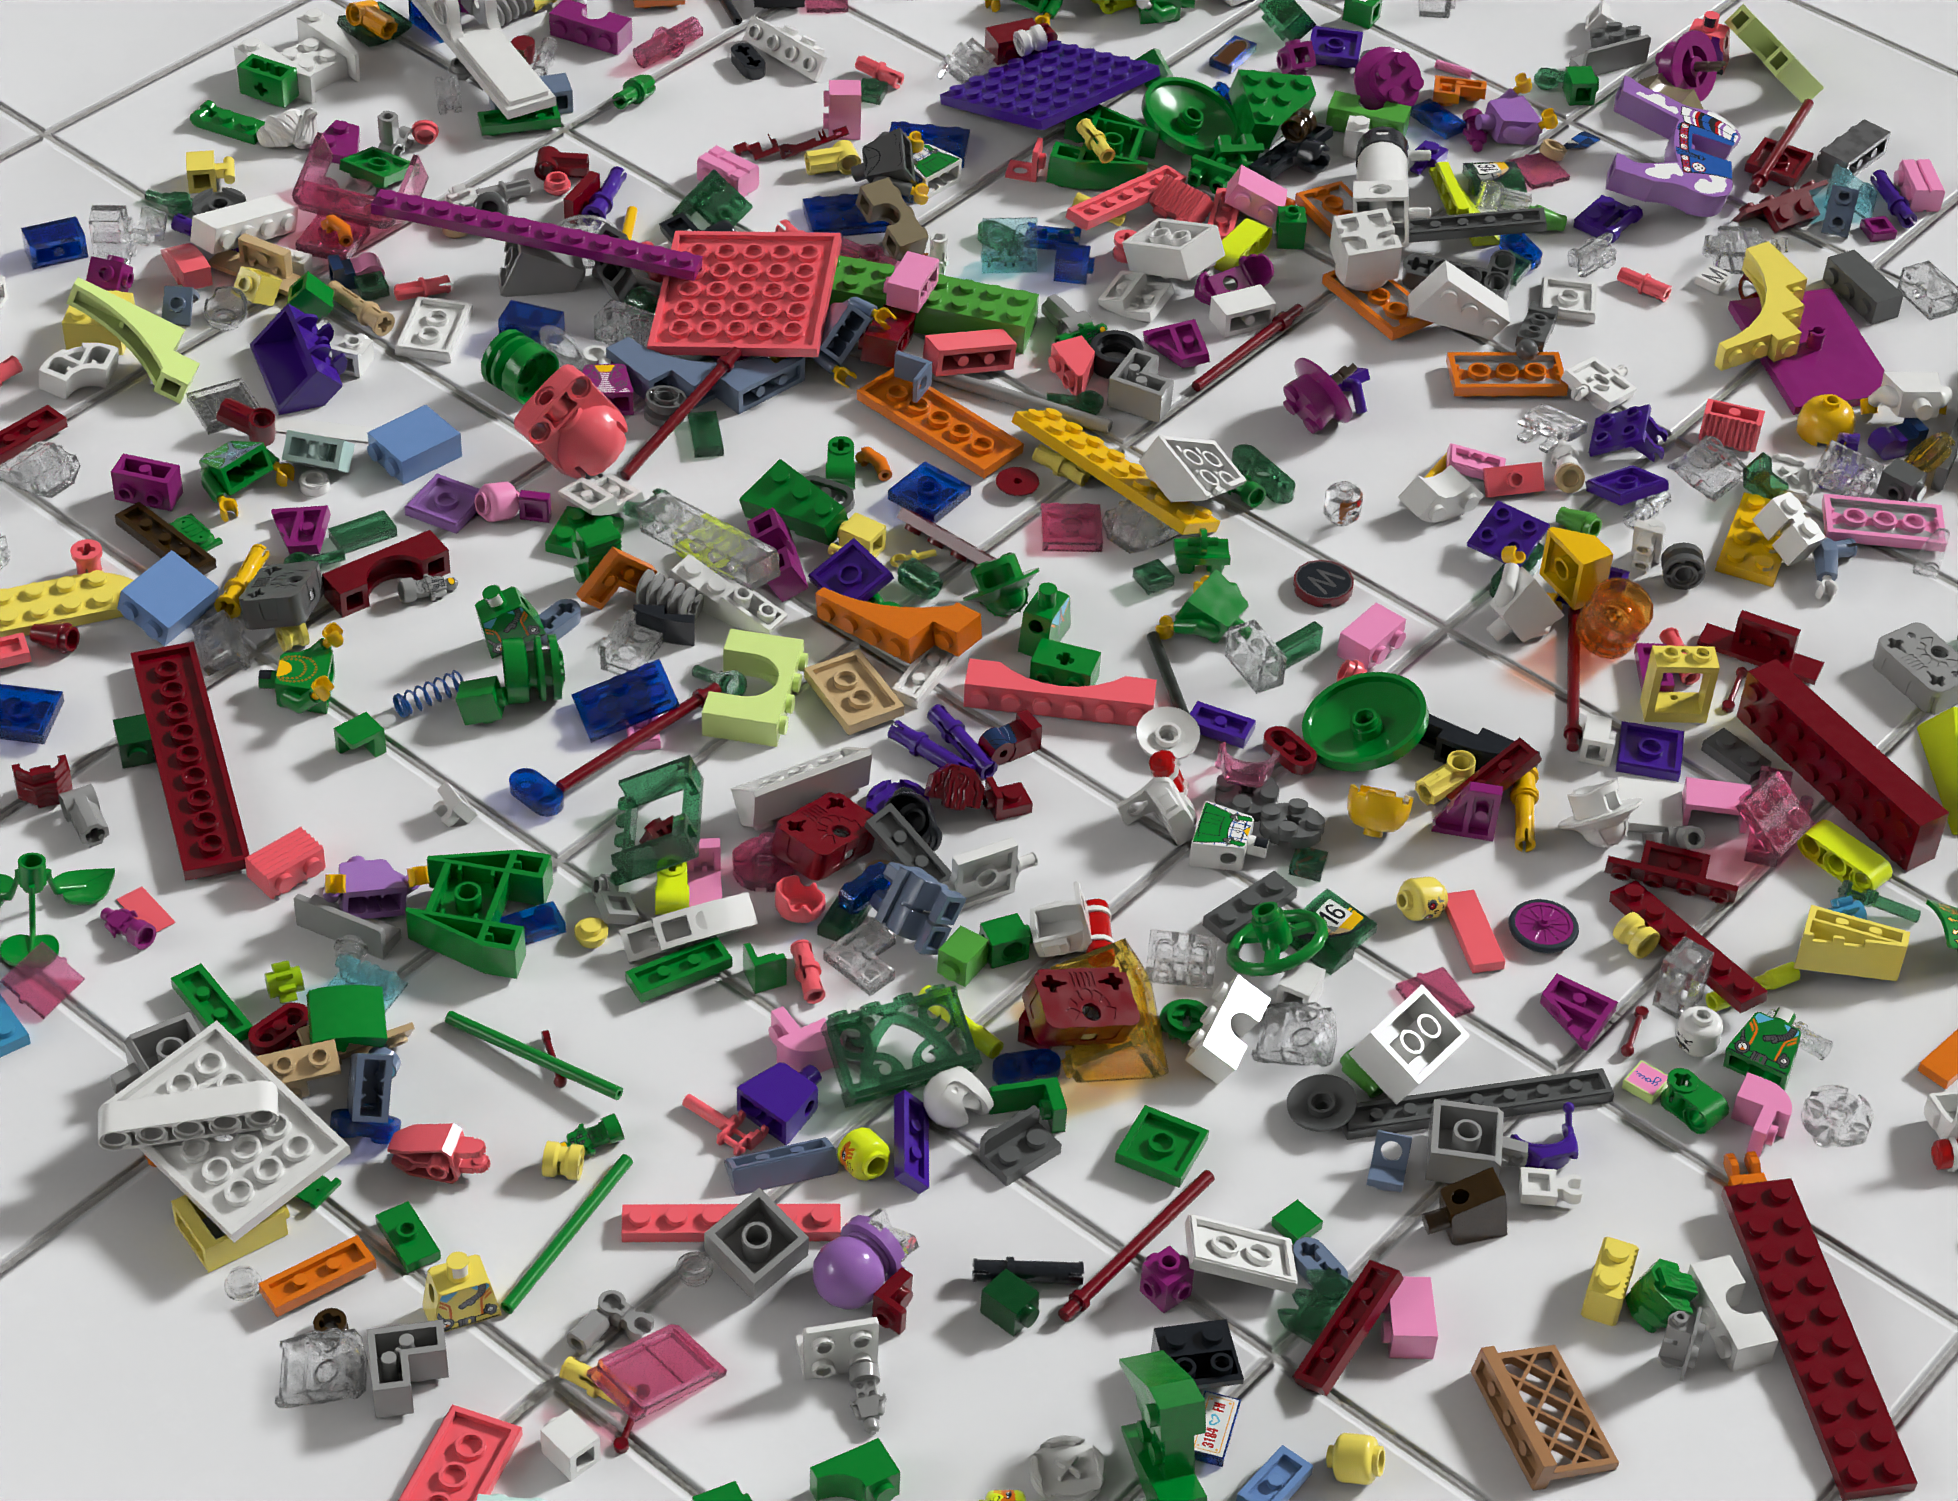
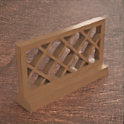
M1556 1345L1501 1353L1497 1352L1495 1346L1482 1347L1470 1372L1533 1491L1546 1489L1550 1480L1617 1469L1619 1461ZM1549 1359L1555 1370L1554 1374L1533 1364L1534 1361ZM1512 1364L1523 1370L1522 1378L1509 1373L1505 1365ZM1528 1373L1549 1383L1546 1390L1525 1381ZM1552 1385L1567 1392L1571 1399L1570 1403L1550 1394L1549 1391ZM1521 1390L1539 1399L1538 1407L1536 1408L1524 1402L1519 1391ZM1546 1403L1564 1412L1562 1419L1559 1420L1541 1410L1543 1404ZM1568 1415L1582 1421L1587 1429L1586 1432L1565 1423ZM1535 1420L1555 1429L1556 1432L1553 1438L1540 1432ZM1561 1432L1581 1442L1578 1450L1558 1441L1559 1433ZM1584 1445L1598 1451L1603 1459L1595 1460L1581 1453ZM1551 1450L1571 1459V1464L1557 1466Z

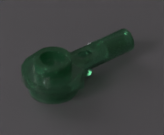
M1540 68L1538 73L1535 74L1533 81L1540 89L1551 90L1556 88L1559 83H1563L1565 71H1558L1554 68Z
M150 189L145 192L146 200L166 205L171 214L177 216L179 213L185 216L192 211L193 198L187 192L160 193Z
M1086 390L1077 396L1047 392L1046 400L1094 415L1099 414L1104 406V398L1093 390Z
M343 549L314 556L303 552H295L285 558L284 564L317 561L321 569L324 565L346 561Z
M695 665L692 669L693 677L711 684L714 682L718 683L722 690L721 693L743 696L746 692L747 679L739 671L731 670L717 673L700 665Z

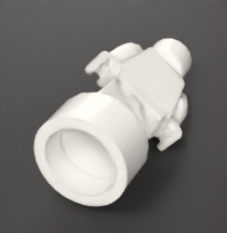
M1564 440L1558 441L1555 452L1552 454V465L1555 466L1556 464V469L1564 463H1574L1579 466L1578 461L1574 458L1575 455L1579 456L1578 450L1573 445L1568 446Z

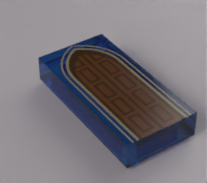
M1234 35L1209 58V66L1232 74L1256 52L1257 43Z

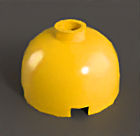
M1824 394L1814 396L1803 405L1798 415L1796 430L1801 439L1810 445L1817 447L1819 442L1827 444L1826 449H1835L1839 433H1854L1856 425L1855 413L1848 402L1836 395Z
M1354 784L1350 785L1347 798L1348 814L1354 824L1364 828V835L1382 838L1383 832H1395L1408 820L1413 797L1405 795L1403 801V798L1396 797L1395 791L1361 785L1360 791H1358L1359 788Z

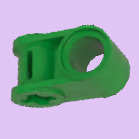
M845 436L831 438L828 442L826 479L855 489L854 443Z
M1675 1068L1669 1072L1667 1076L1668 1087L1663 1090L1660 1096L1661 1106L1685 1123L1691 1131L1696 1134H1705L1729 1114V1105L1726 1099L1719 1092L1714 1091L1701 1081L1693 1072L1684 1068Z

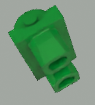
M1252 133L1240 135L1237 139V144L1232 145L1228 134L1218 135L1214 141L1215 152L1210 159L1216 161L1217 158L1223 157L1226 158L1227 165L1239 169L1243 165L1249 168V165L1256 161L1259 154L1263 153L1265 149L1263 143H1256Z
M1195 154L1191 158V169L1188 172L1187 183L1196 188L1201 184L1208 186L1211 192L1216 194L1217 187L1227 188V183L1238 169L1228 166L1226 158L1219 157L1214 161Z
M1206 528L1199 529V537L1174 539L1175 563L1178 565L1180 574H1191L1195 571V565H1206V571L1210 574L1216 569L1222 573L1224 566L1230 565L1231 557L1228 539L1208 537Z

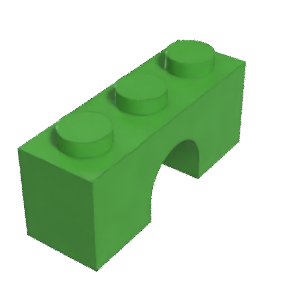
M1335 90L1328 105L1326 125L1333 126V131L1345 133L1349 115L1365 116L1370 119L1369 129L1381 126L1391 127L1401 132L1405 137L1409 126L1411 106L1386 101L1381 109L1368 110L1359 105V95Z

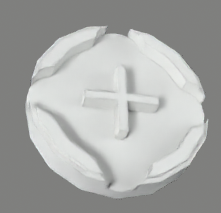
M1773 454L1771 458H1766L1760 467L1759 474L1763 484L1776 496L1791 492L1795 498L1803 502L1807 501L1817 488V479L1811 469L1807 471L1803 467L1805 463L1791 455Z
M1060 1435L1047 1439L1040 1445L1035 1454L1033 1453L1030 1460V1481L1035 1491L1046 1501H1091L1100 1493L1105 1483L1106 1462L1101 1451L1094 1445L1092 1448L1089 1444L1084 1443L1085 1439L1077 1436Z

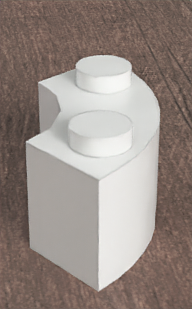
M82 343L80 347L71 348L66 351L64 348L50 356L40 367L39 389L67 399L72 392L82 387L97 386L106 388L118 367L119 348L104 343Z
M1450 465L1443 472L1433 477L1423 478L1417 475L1398 498L1420 519L1436 523L1450 520L1466 511H1472L1485 495Z

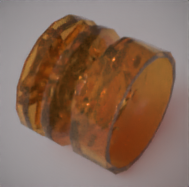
M1616 577L1601 582L1596 586L1576 619V633L1581 644L1589 652L1608 659L1623 657L1632 651L1653 618V603L1649 594L1639 584L1629 579Z

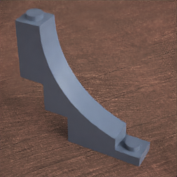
M630 337L606 347V358L610 359L613 364H623L626 366L633 391L644 400L647 390L659 385L676 387L685 393L687 399L717 365V362L690 361L664 355L647 349V347L637 343ZM768 357L736 361L731 372H726L693 409L718 398L737 414H741L805 381V357H787L777 363Z

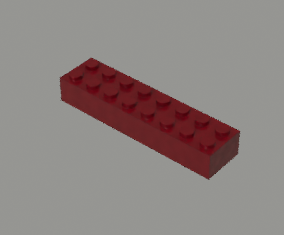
M1778 659L1749 670L1736 717L1905 872L1935 859L1949 812Z

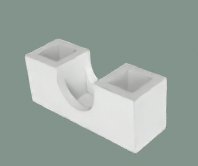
M1239 975L1228 984L1222 982L1212 995V998L1215 1000L1214 1004L1208 1007L1200 1019V1022L1203 1023L1202 1028H1199L1188 1042L1191 1049L1185 1061L1216 1084L1221 1083L1236 1070L1247 1048V1045L1239 1040L1233 1032L1243 1037L1260 1022L1271 1000Z
M1726 1255L1690 1264L1688 1274L1693 1277L1697 1287L1696 1291H1698V1295L1690 1302H1693L1697 1311L1699 1307H1702L1700 1322L1706 1324L1705 1330H1708L1711 1334L1718 1356L1726 1361L1730 1371L1734 1372L1771 1363L1778 1338L1763 1312L1742 1314L1731 1308L1740 1304L1746 1284L1732 1257Z

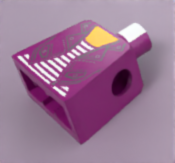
M602 358L596 364L584 366L582 373L591 379L592 383L619 409L623 416L634 415L633 388L625 365L613 364L610 359Z

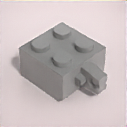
M190 1011L130 1034L124 1041L128 1066L111 1075L112 1088L115 1094L119 1093L202 1032Z
M1434 1099L1428 1131L1425 1180L1452 1184L1491 1167L1494 1168L1499 1179L1501 1167H1525L1528 1158V1142L1503 1136L1504 1112L1498 1107Z

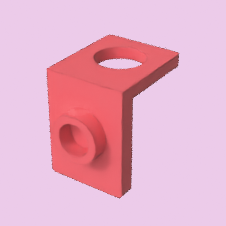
M1037 138L1033 149L1032 163L1011 159L1005 172V178L1029 182L1037 181L1040 170H1044L1046 164V153H1042L1043 138ZM1015 168H1025L1028 171L1026 173H1016L1013 170Z

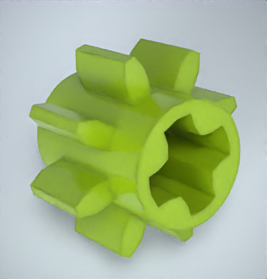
M289 961L271 964L273 972L264 974L270 999L279 997L280 1004L298 1000L296 993L305 991L299 965L290 967Z

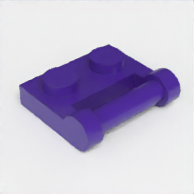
M1601 195L1574 219L1573 227L1611 244L1619 239L1620 233L1630 224L1637 223L1643 217V211L1637 205L1629 207L1615 201L1611 197ZM1620 217L1621 219L1612 226L1611 224Z

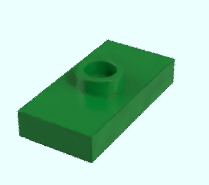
M409 1201L375 1215L376 1224L407 1273L441 1259L439 1248Z

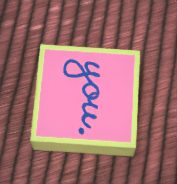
M1641 1060L1623 1080L1622 1088L1652 1105L1663 1090L1668 1087V1075Z

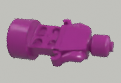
M1471 108L1462 115L1464 126L1462 133L1466 136L1470 145H1472L1473 151L1480 152L1483 149L1482 144H1485L1487 141L1488 132L1484 133L1483 130L1476 129L1475 118L1478 114L1483 113L1479 109Z
M106 907L101 911L100 917L106 921L104 926L113 938L117 937L116 934H122L126 937L129 944L140 950L148 948L154 942L156 928L145 920L135 919L134 917L137 918L138 915L134 910L129 911L122 908L114 911Z

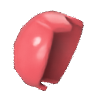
M798 875L783 877L776 883L775 908L784 919L795 923H809L815 921L824 912L826 905L825 894L817 888L816 883L813 882L810 886H805L801 883Z

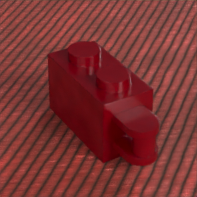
M1027 18L986 27L984 50L996 65L1006 64L1013 58H1021L1022 56L1018 54L1015 48L1013 34L1022 29L1027 31L1031 26L1037 25L1033 18ZM1048 23L1040 24L1046 33L1048 42L1058 39V35Z

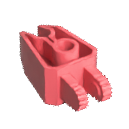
M453 1123L413 1124L395 1132L387 1148L388 1152L394 1154L391 1163L408 1175L450 1184L455 1183L461 1173H483L488 1170L491 1164L489 1157L484 1154L486 1152L484 1141L478 1138L474 1139V1137H465L463 1130Z

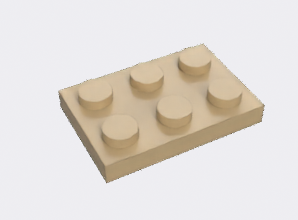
M860 649L804 668L805 680L848 735L904 715L905 706Z

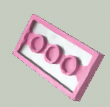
M1833 494L1823 495L1822 512L1825 537L1831 538L1833 541L1852 538L1857 544L1925 551H1945L1947 539L1942 505Z

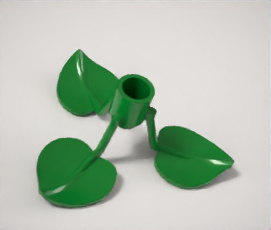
M32 852L20 856L18 859V869H15L14 879L8 875L0 874V907L3 905L4 900L10 901L13 899L17 887L20 885L23 891L29 894V935L18 934L4 940L0 946L1 958L7 964L20 969H41L52 964L59 955V943L54 936L49 934L36 936L35 894L40 893L48 882L55 895L63 894L64 901L69 904H95L104 899L108 894L115 876V868L68 871L57 875L53 879L51 869H46V858L42 854Z

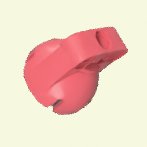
M569 364L560 367L525 403L514 419V428L517 432L524 436L560 473L575 479L585 478L586 473L590 476H596L604 472L617 460L626 444L624 433L628 432V427L624 416L592 383L588 376Z

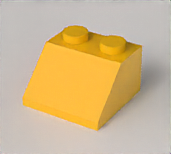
M1551 527L1547 531L1539 574L1573 610H1577L1604 600L1613 553L1609 547L1605 546L1594 535Z

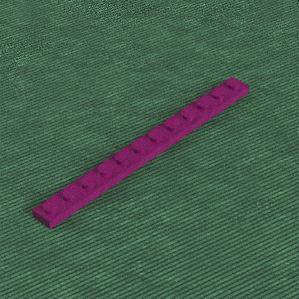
M380 189L371 203V214L691 281L695 280L702 267L703 256L686 251L671 250L662 246L647 245L634 240H624L604 234L585 232L581 229L561 227L552 223L537 222L527 218L504 215L499 212L480 210L471 206L466 207L446 201L427 199L418 195L398 193L393 190Z

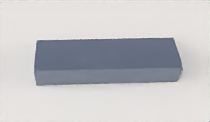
M826 1137L724 1160L732 1188L736 1195L754 1192L759 1187L764 1190L838 1173L839 1170L836 1148Z

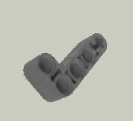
M1508 250L1494 252L1487 269L1448 261L1507 301L1515 269L1516 258L1512 252ZM1421 254L1408 255L1403 261V285L1410 290H1414L1445 260Z

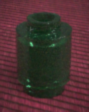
M911 558L908 561H904L898 568V583L920 598L933 599L941 591L943 580L940 578L939 573L918 559Z

